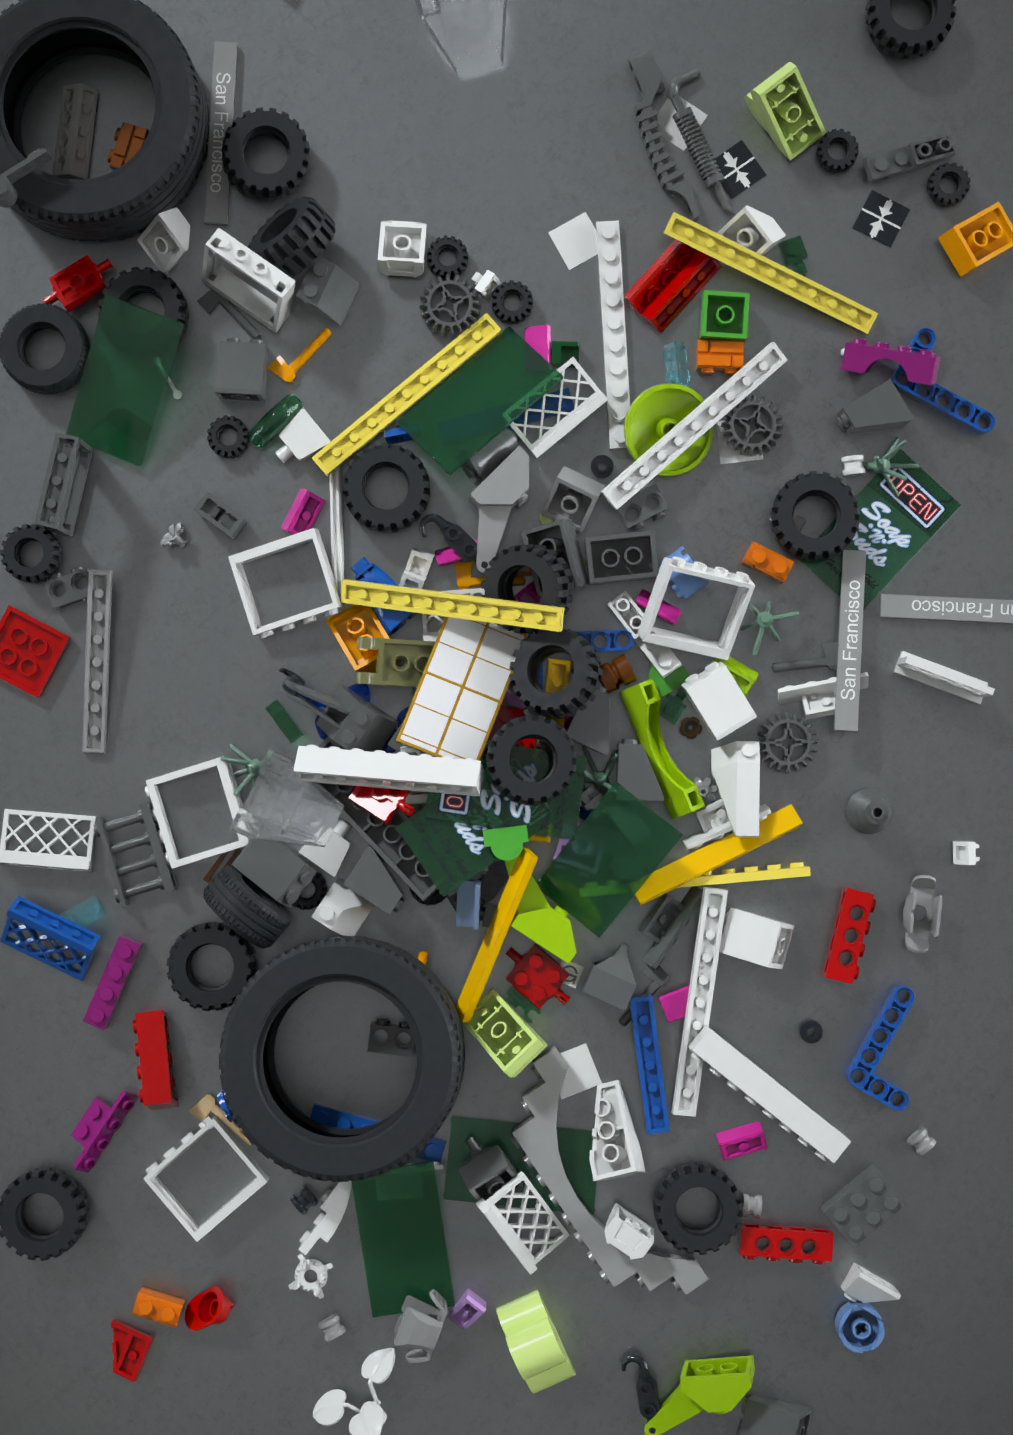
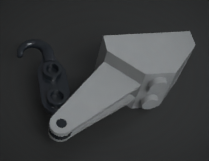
M518 446L470 494L469 501L479 510L477 543L459 525L445 520L438 514H429L422 518L419 524L421 535L424 538L427 537L425 525L429 522H435L439 526L445 542L465 561H474L477 571L483 574L485 568H491L489 562L496 556L511 510L515 506L519 509L527 501L529 490V455Z

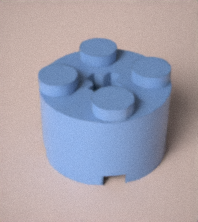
M683 546L666 557L671 559L672 557H679L688 563H694L690 555L687 553L685 555L682 554L686 551ZM672 571L670 577L674 582L672 588L679 598L685 597L688 599L709 584L707 579L702 581V577Z
M850 1300L836 1314V1332L849 1350L864 1353L876 1349L881 1344L885 1335L884 1323L880 1314L871 1304L863 1303L859 1300L856 1302ZM862 1323L864 1325L863 1328L858 1327L856 1329L857 1324L860 1325Z

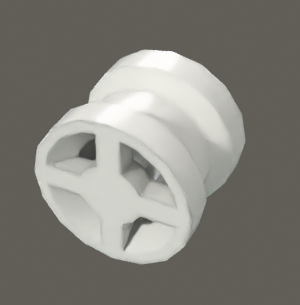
M852 455L841 458L845 468L843 470L844 477L866 474L862 464L864 455Z

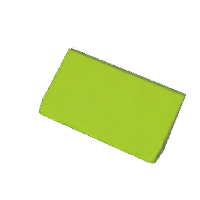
M730 656L728 660L715 658L713 662L718 663L721 661L726 665L746 697L758 677V672Z

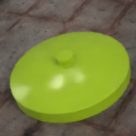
M673 383L655 385L643 391L631 404L624 423L625 443L634 461L698 407L704 399L691 388ZM714 425L658 475H680L697 466L710 449Z

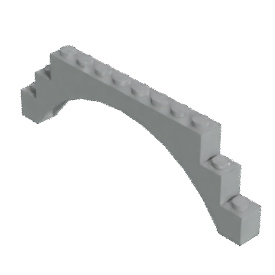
M555 1045L532 1061L534 1067L531 1069L537 1079L543 1078V1081L522 1094L524 1101L521 1102L527 1114L532 1112L533 1115L511 1129L513 1136L510 1138L517 1149L522 1147L526 1153L523 1158L530 1168L535 1167L539 1173L536 1175V1178L543 1188L547 1186L551 1191V1194L548 1196L555 1207L561 1206L564 1211L561 1216L568 1226L572 1224L577 1232L574 1235L580 1245L585 1243L590 1250L587 1252V1255L593 1264L598 1263L602 1271L599 1273L605 1283L611 1282L613 1287H616L635 1273H638L635 1277L641 1287L647 1286L649 1291L673 1276L674 1278L671 1279V1282L677 1291L682 1289L685 1295L709 1280L694 1256L660 1253L649 1249L643 1258L630 1260V1256L612 1244H607L604 1232L605 1225L591 1214L576 1195L565 1174L558 1151L556 1130L558 1100L569 1067Z

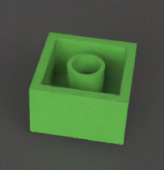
M704 290L701 297L699 340L744 341L745 343L748 331L750 293Z

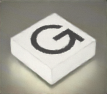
M562 960L560 966L570 974L563 984L576 989L584 966L572 961L568 964Z

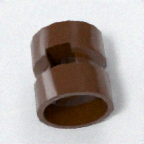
M625 654L614 658L612 664L606 662L599 666L603 670V677H599L603 687L607 689V694L618 690L620 684L626 686L637 680Z

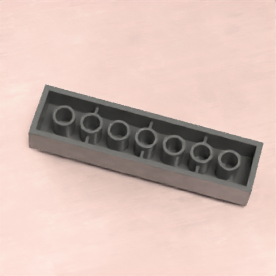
M329 736L318 746L319 748L335 746L345 750ZM311 782L422 901H426L449 879L448 875L453 876L459 870L433 842H428L431 844L428 847L429 844L424 842L425 840L422 838H429L425 836L424 832L417 833L419 827L414 825L416 827L414 828L412 824L415 823L400 809L385 824L350 801L348 797L356 786ZM435 857H437V859H438L439 861H440V859H441V862H443V863L441 864L440 862H438V861L435 859ZM443 865L446 866L450 874L446 875V872L443 871L445 868L442 869V867H444Z

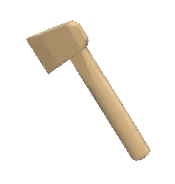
M211 1094L205 1095L189 1110L200 1122L211 1111L246 1144L252 1146L243 1135L244 1131L242 1128L239 1129L235 1121H228L225 1116L226 1113L216 1104V1099Z

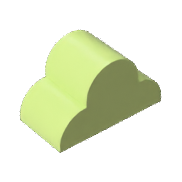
M792 62L785 64L744 97L751 114L761 127L769 133L775 145L790 161L826 133L800 72Z
M494 989L477 1004L471 1021L469 1023L462 1022L510 1078H515L548 1046L536 1031Z
M538 1290L496 1308L515 1365L533 1394L576 1375Z

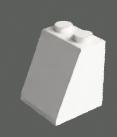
M721 661L707 665L705 671L700 674L690 675L686 678V682L681 684L705 728L717 741L757 717L726 665Z
M730 907V910L724 917L725 928L721 936L719 952L768 968L782 969L795 925Z

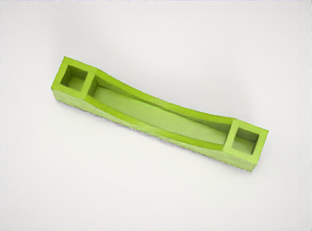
M653 679L619 692L640 744L645 749L659 783L671 819L704 807L705 804L697 785L678 769L665 747L660 728L661 698Z

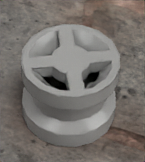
M925 1127L918 1129L907 1139L908 1144L916 1148L918 1156L926 1154L936 1144L935 1139L927 1135L928 1131Z
M743 1193L741 1200L743 1210H741V1215L743 1217L753 1215L755 1218L760 1219L762 1195L751 1197Z
M333 1314L318 1323L319 1329L325 1333L324 1339L326 1342L346 1332L345 1326L339 1322V1314Z

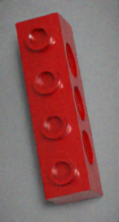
M844 887L822 975L825 978L853 984L854 979L857 980L860 966H857L858 959L863 957L865 951V944H863L864 935H868L871 922L868 921L869 914L874 912L876 906V899H873L874 894ZM859 907L861 916L853 920L850 912L853 908ZM848 930H854L856 933V938L852 942H847L845 939V934ZM843 952H849L851 958L847 964L840 963L839 958Z
M741 1223L739 1224L738 1253L748 1260L766 1257L768 1261H780V1258H785L793 1263H803V1260H812L813 1264L825 1265L826 1261L832 1262L834 1233L831 1229ZM761 1238L768 1239V1244L764 1248L756 1246L757 1241ZM783 1240H790L791 1246L788 1249H780V1243ZM807 1241L814 1242V1247L810 1251L803 1250V1245Z

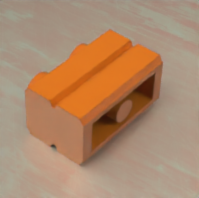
M698 340L696 343V370H701V374L704 375L715 374V371H724V375H734L744 364V341Z
M753 541L741 564L768 578L772 577L774 581L782 584L785 582L794 561Z
M142 1287L138 1292L132 1315L144 1316L145 1319L176 1328L180 1322L186 1300Z

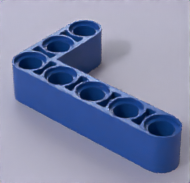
M922 328L913 336L908 346L912 347V351L920 352L921 349L931 350L936 341V334L930 328ZM919 335H926L929 339V344H921ZM900 364L896 367L891 381L899 393L975 434L984 435L995 426V418L990 412L938 384L926 385L908 381L907 385H901L897 381V376L904 375L907 378V374ZM918 386L926 387L928 391L927 396H922L918 393ZM939 396L947 399V407H942L938 404L937 399ZM959 407L967 410V418L959 416ZM979 418H984L987 421L988 426L986 429L978 425Z
M627 630L574 631L586 639L595 648L596 652H624L629 650L634 644L632 633ZM598 635L604 636L607 640V644L603 648H598L594 644V638ZM618 636H628L630 640L627 647L619 646L617 643ZM543 663L538 673V682L542 690L544 689Z
M897 985L891 990L845 1072V1077L850 1084L897 1111H902L908 1106L909 1097L907 1093L876 1075L874 1071L915 1000L913 990L905 985ZM906 990L908 993L907 999L899 1002L897 998L898 993ZM890 1010H895L897 1014L896 1019L888 1022L886 1014ZM879 1030H884L885 1038L877 1042L875 1040V1033ZM872 1050L874 1052L873 1059L867 1062L864 1061V1053ZM856 1070L862 1071L863 1074L859 1081L852 1080V1074ZM875 1082L882 1083V1090L878 1093L872 1092V1085ZM897 1093L902 1094V1101L899 1104H893L892 1097Z

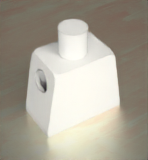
M303 408L280 433L279 437L285 445L276 451L275 454L283 463L293 455L302 463L317 454L331 441Z
M342 819L339 820L334 829L324 825L300 849L299 853L335 877L351 847L352 842L347 840L345 836L352 826Z

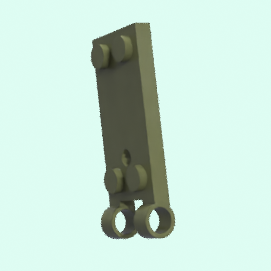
M358 637L357 649L377 650L376 673L356 672L355 683L418 687L436 641ZM398 658L403 660L401 667L396 666L395 662Z

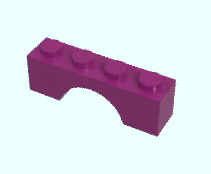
M854 338L853 341H848L845 344L841 370L867 373L880 359H891L904 368L909 382L926 385L936 384L941 356L934 355L935 351L921 349L920 352L912 351L910 346L898 345V348L889 347L890 343L876 341L875 345L868 344L867 339Z
M124 934L118 937L83 1022L102 1030L109 1027L125 982L143 948V942Z

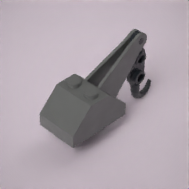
M286 668L279 669V672L288 676L284 680L280 691L319 715L320 718L316 725L333 741L347 750L353 748L362 749L367 752L381 750L399 724V721L343 684L335 695L331 696L305 687V680L296 673ZM298 694L325 704L327 707L323 710Z

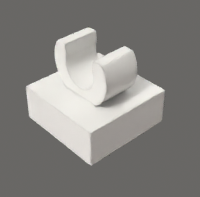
M489 270L486 271L484 276L476 272L471 278L475 285H477L475 290L487 301L490 300L496 288L501 284L497 276Z
M953 841V864L976 865L980 857H976L975 848H979V845L970 841Z

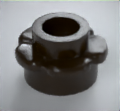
M686 717L681 721L679 730L683 736H687L688 739H694L701 733L702 725L698 718ZM690 725L693 726L692 730L688 728Z

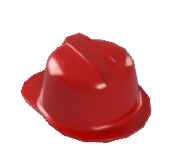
M211 1287L196 1295L187 1305L185 1311L186 1326L190 1330L198 1331L209 1325L221 1324L227 1319L230 1310L234 1308V1303L223 1294L219 1287Z

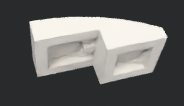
M413 547L399 586L423 589L435 555Z

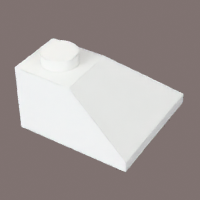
M748 205L717 232L762 256L786 236L772 217Z
M175 207L159 213L137 239L158 270L164 272L166 276L189 249L190 224L179 209Z
M338 877L315 910L312 918L342 936H355L374 904L343 885L345 881Z
M853 1263L840 1286L845 1292L844 1296L853 1302H856L857 1299L863 1303L899 1300L901 1294L894 1285L856 1263Z

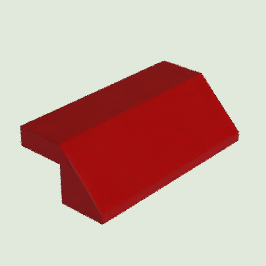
M675 239L624 295V298L642 318L659 333H662L722 266L717 259Z

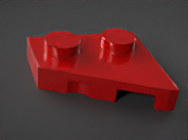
M114 1319L111 1322L114 1340L112 1342V1352L114 1354L113 1373L135 1382L154 1337Z

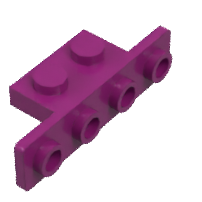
M123 1090L112 1107L102 1098L95 1097L71 1134L84 1147V1150L73 1165L75 1170L88 1173L95 1166L96 1160L108 1146L110 1139L116 1130L120 1128L128 1112L134 1107L135 1101L138 1098L135 1093Z

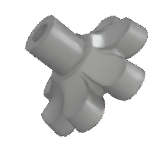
M181 522L176 527L174 525L169 527L168 531L170 533L164 535L163 540L160 542L161 546L170 547L172 544H176L183 548L186 545L187 541L181 537V533L184 530Z
M697 777L694 779V783L698 787L705 806L707 805V800L715 802L716 796L713 793L718 791V786L715 784L710 785L712 782L710 777H705L704 781Z

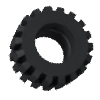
M23 524L20 528H13L14 532H8L6 535L8 537L7 540L2 541L1 544L4 546L3 550H0V555L3 556L1 560L2 565L6 566L5 570L12 574L14 578L26 583L45 582V579L52 576L54 571L59 570V562L62 563L63 558L60 557V553L63 552L62 548L59 547V540L54 537L52 532L38 525ZM37 541L43 547L42 560L36 566L26 567L21 562L20 551L26 543Z

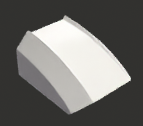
M381 221L378 271L387 277L391 275L416 278L424 274L427 224L409 221Z
M615 1203L604 1231L607 1244H612L630 1256V1260L643 1258L654 1243V1228Z

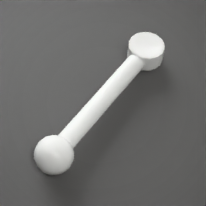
M159 357L154 358L153 364L158 366L171 387L173 397L181 399L183 394L173 384L161 364L162 360Z

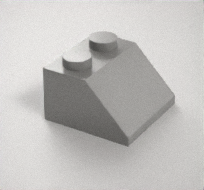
M564 466L555 480L541 514L555 521L573 519L575 531L582 534L602 494L600 491L604 489L605 485Z

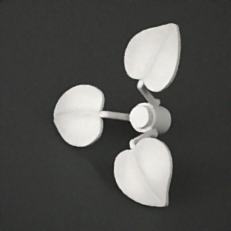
M385 1348L375 1351L365 1359L362 1365L361 1374L365 1379H369L368 1386L374 1400L373 1402H365L360 1410L349 1403H345L347 1394L343 1390L334 1389L325 1393L316 1403L313 1410V1417L323 1426L334 1425L342 1418L344 1408H349L358 1413L352 1417L349 1423L351 1435H380L382 1426L387 1419V1414L379 1406L381 1401L377 1398L373 1382L381 1384L389 1377L394 1366L396 1350L394 1348Z

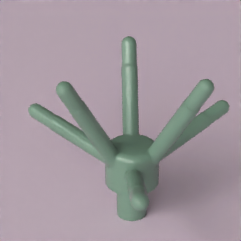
M899 437L893 440L882 457L875 456L872 462L864 463L865 471H874L877 474L881 473L896 498L900 495L888 474L904 481L907 480V477L890 470V468L920 467L919 464L890 463L888 458L907 443L906 440H903L896 445L900 439Z
M770 601L767 602L764 612H760L749 602L747 607L757 615V620L742 626L740 629L744 631L756 625L760 627L752 654L757 655L765 628H768L776 641H779L780 637L772 626L773 621L798 616L799 612L795 611L772 616L769 613L771 608Z
M230 744L229 747L244 760L221 757V761L245 765L246 769L234 773L235 778L248 773L247 778L238 786L233 795L237 796L252 779L249 801L253 802L257 775L262 774L263 769L271 767V761L269 758L261 761L257 758L251 760L236 746Z
M583 746L582 749L594 774L592 776L587 771H583V775L587 778L576 777L572 781L583 780L584 783L593 784L594 788L599 793H602L603 796L608 794V789L617 793L618 789L610 785L608 779L618 759L617 750H613L604 771H598L587 747Z

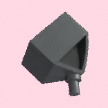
M621 944L620 949L614 955L592 962L581 987L584 993L624 1011L637 986L628 960L629 946Z
M470 1136L465 1142L470 1149L469 1153L471 1156L458 1171L477 1201L481 1198L486 1201L518 1173L498 1145L482 1148L481 1145L477 1144L473 1136ZM522 1181L515 1186L514 1193L524 1187ZM501 1198V1199H500L499 1201H497L494 1205H496V1204L499 1203L500 1201L504 1200L505 1198Z

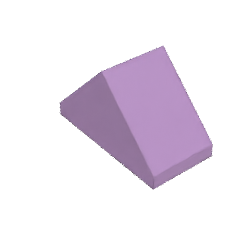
M468 1288L449 1312L447 1318L465 1331L486 1311L487 1302Z

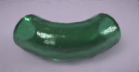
M292 394L280 400L250 430V441L259 448L267 447L299 411L303 409L301 400Z

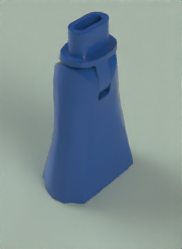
M365 557L351 567L352 571L357 575L355 579L358 581L399 586L374 563L370 564ZM372 607L388 636L402 628L406 624L405 619L411 620L418 614Z

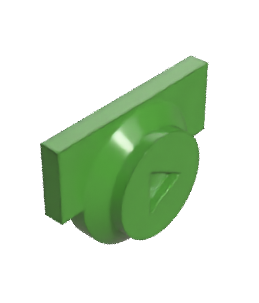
M684 665L674 670L664 679L654 666L649 671V680L653 679L660 698L682 686L681 684L685 683L686 678L690 676Z
M527 825L482 830L484 847H490L493 855L502 861H511L517 858L522 852L523 843L529 842Z

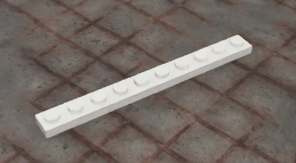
M619 220L596 222L605 384L606 397L608 398L609 450L627 449L624 439V423L630 408Z
M771 342L600 491L614 509H619L787 361V358L776 343Z
M703 887L671 1111L673 1115L696 1117L703 1063L701 1064L691 1056L693 1051L688 1046L705 1025L709 1027L728 894L726 889Z

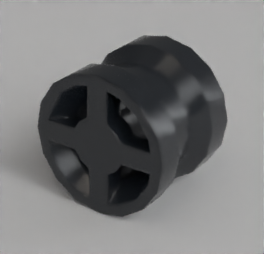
M305 1185L300 1188V1192L297 1195L293 1194L290 1197L294 1207L303 1215L308 1212V1208L318 1204L315 1195Z

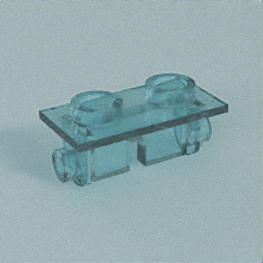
M676 341L665 345L663 358L667 369L666 382L689 387L691 383L689 367L681 368V364L688 363L687 348L684 346V342L676 343Z
M96 895L59 914V916L82 927L106 915Z

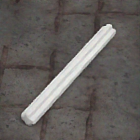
M342 465L329 475L332 573L339 595H341L342 580L345 579Z

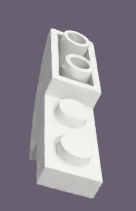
M626 590L607 604L624 629L632 633L635 644L663 679L682 665L669 647L642 641L638 630L644 613Z
M353 1180L349 1182H336L337 1184L332 1190L328 1188L320 1199L323 1202L320 1208L326 1213L321 1212L313 1222L316 1225L311 1232L306 1230L299 1239V1242L302 1244L298 1250L304 1255L309 1252L319 1238L328 1243L335 1233L347 1208Z

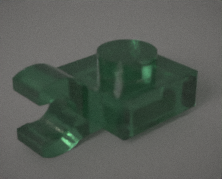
M801 236L779 242L778 247L785 266L792 264L796 273L806 276L807 269L802 260L807 259L808 255Z
M682 686L674 697L668 693L660 704V716L674 725L687 707V705L682 703L687 696Z
M513 985L506 991L508 995L506 999L515 1008L520 1006L524 1010V1018L527 1022H533L528 1016L529 1011L534 1010L537 1014L541 1013L540 1009L533 1005Z

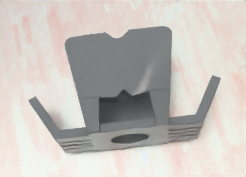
M919 875L913 878L910 885V894L906 896L903 909V927L906 929L905 945L907 949L915 953H925L928 951L929 930L934 938H938L943 897L939 895L933 898L936 879L929 875ZM916 906H923L925 908L926 916L924 919H914Z
M434 1289L429 1294L439 1309L407 1295L401 1308L403 1314L398 1317L395 1324L394 1332L396 1337L394 1345L415 1348L406 1354V1360L409 1363L429 1361L447 1315V1301ZM429 1314L438 1315V1316H437V1318H436V1320H435V1319L429 1317Z

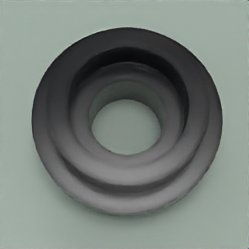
M598 455L591 462V471L596 477H608L613 471V461L606 455ZM600 462L606 464L607 468L605 470L598 468Z
M808 1020L800 1027V1036L807 1043H816L823 1035L821 1025L814 1020ZM814 1028L816 1031L815 1035L809 1036L808 1030Z

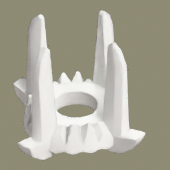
M302 1253L297 1255L300 1263L295 1270V1281L289 1284L288 1287L290 1290L300 1288L306 1292H314L315 1297L323 1298L322 1288L327 1282V1270L333 1268L332 1263L324 1265L317 1259H306ZM307 1270H314L317 1273V1280L314 1282L306 1281L304 1278L305 1272Z

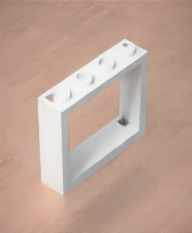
M220 228L216 230L205 244L201 282L276 333L289 317L296 281ZM221 258L277 296V304L221 266ZM210 275L216 276L214 281L209 279ZM278 286L283 288L282 293L276 290Z
M312 528L228 557L254 636L260 635L261 639L274 635V630L282 628V631H287L295 628V623L301 621L304 624L317 621L316 616L325 614V617L338 614V609L344 608L343 604L340 603L341 598L319 529ZM313 541L333 603L262 626L243 564Z
M664 557L638 634L643 642L728 660L755 584L749 578V575L738 571L735 574L728 572V570L722 567H715L713 569L701 562H694L692 564L679 557H672V559ZM672 571L738 586L719 641L653 627Z
M221 757L146 780L145 792L148 799H151L154 807L151 809L152 816L155 821H158L160 828L158 836L161 843L165 844L167 851L164 853L165 859L172 869L244 848L253 837L240 793L237 796L233 795L238 786L231 763L221 761ZM217 766L239 841L179 859L158 785Z
M209 1116L198 1125L201 1129L195 1134L190 1131L180 1140L183 1144L177 1149L174 1146L163 1155L165 1159L160 1164L155 1161L146 1169L148 1174L143 1178L196 1242L269 1180V1176L216 1116L212 1119ZM215 1127L257 1177L199 1226L157 1175L209 1130Z

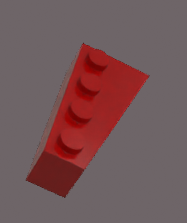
M164 1010L135 1013L136 1020H133V1031L138 1037V1043H135V1054L140 1059V1066H137L138 1080L142 1081V1089H139L140 1103H143L150 1110L179 1107L178 1099L173 1098V1091L177 1086L173 1072H170V1068L173 1067V1056L171 1050H167V1045L171 1044L167 1013Z

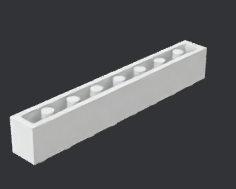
M316 745L298 746L293 770L298 781L480 796L484 775L481 761L475 758H466L465 760L455 759L451 756L440 758L432 757L428 754L415 756L405 752L391 754L381 750L367 752L358 748L343 750L335 746L319 748Z
M707 1025L704 1026L688 1046L693 1051L692 1057L701 1064L706 1061L711 1065L709 1070L719 1078L721 1075L725 1076L728 1079L727 1084L738 1092L739 1089L746 1093L745 1099L754 1106L759 1103L764 1107L762 1112L770 1119L778 1118L781 1121L780 1126L790 1134L792 1131L798 1134L797 1140L807 1148L812 1145L817 1149L815 1154L826 1162L829 1159L835 1163L851 1143L844 1134Z

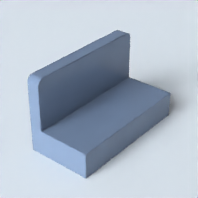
M458 879L456 926L473 927V931H478L481 880Z

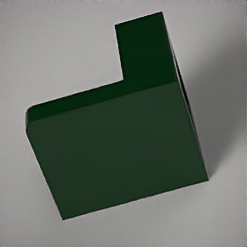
M552 341L551 368H560L572 357L579 363L580 342ZM571 364L567 368H575V366Z

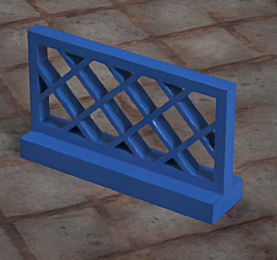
M18 896L7 911L6 916L8 918L0 942L83 981L101 936ZM16 921H18V922H20V923H22V924H24V925L18 926V924L16 923ZM28 930L32 937L26 938L22 931ZM36 931H38V932H40V933H42V934H45V935L39 936ZM15 932L19 940L8 937V934ZM49 940L52 948H46L42 941ZM57 941H59V942H61V943H63V944H65V945L59 946V944H58ZM30 943H36L40 950L33 949ZM69 950L73 958L67 959L63 951ZM78 951L86 955L80 956ZM57 953L60 960L52 958L50 954ZM77 963L81 972L74 969L71 964Z

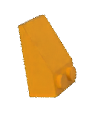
M997 202L939 236L938 239L958 274L962 277L1013 247V225L1001 204Z
M353 604L326 619L328 626L354 671L376 673L377 650L357 649L358 637L390 639L372 608ZM398 658L395 663L397 664L402 661L401 658Z

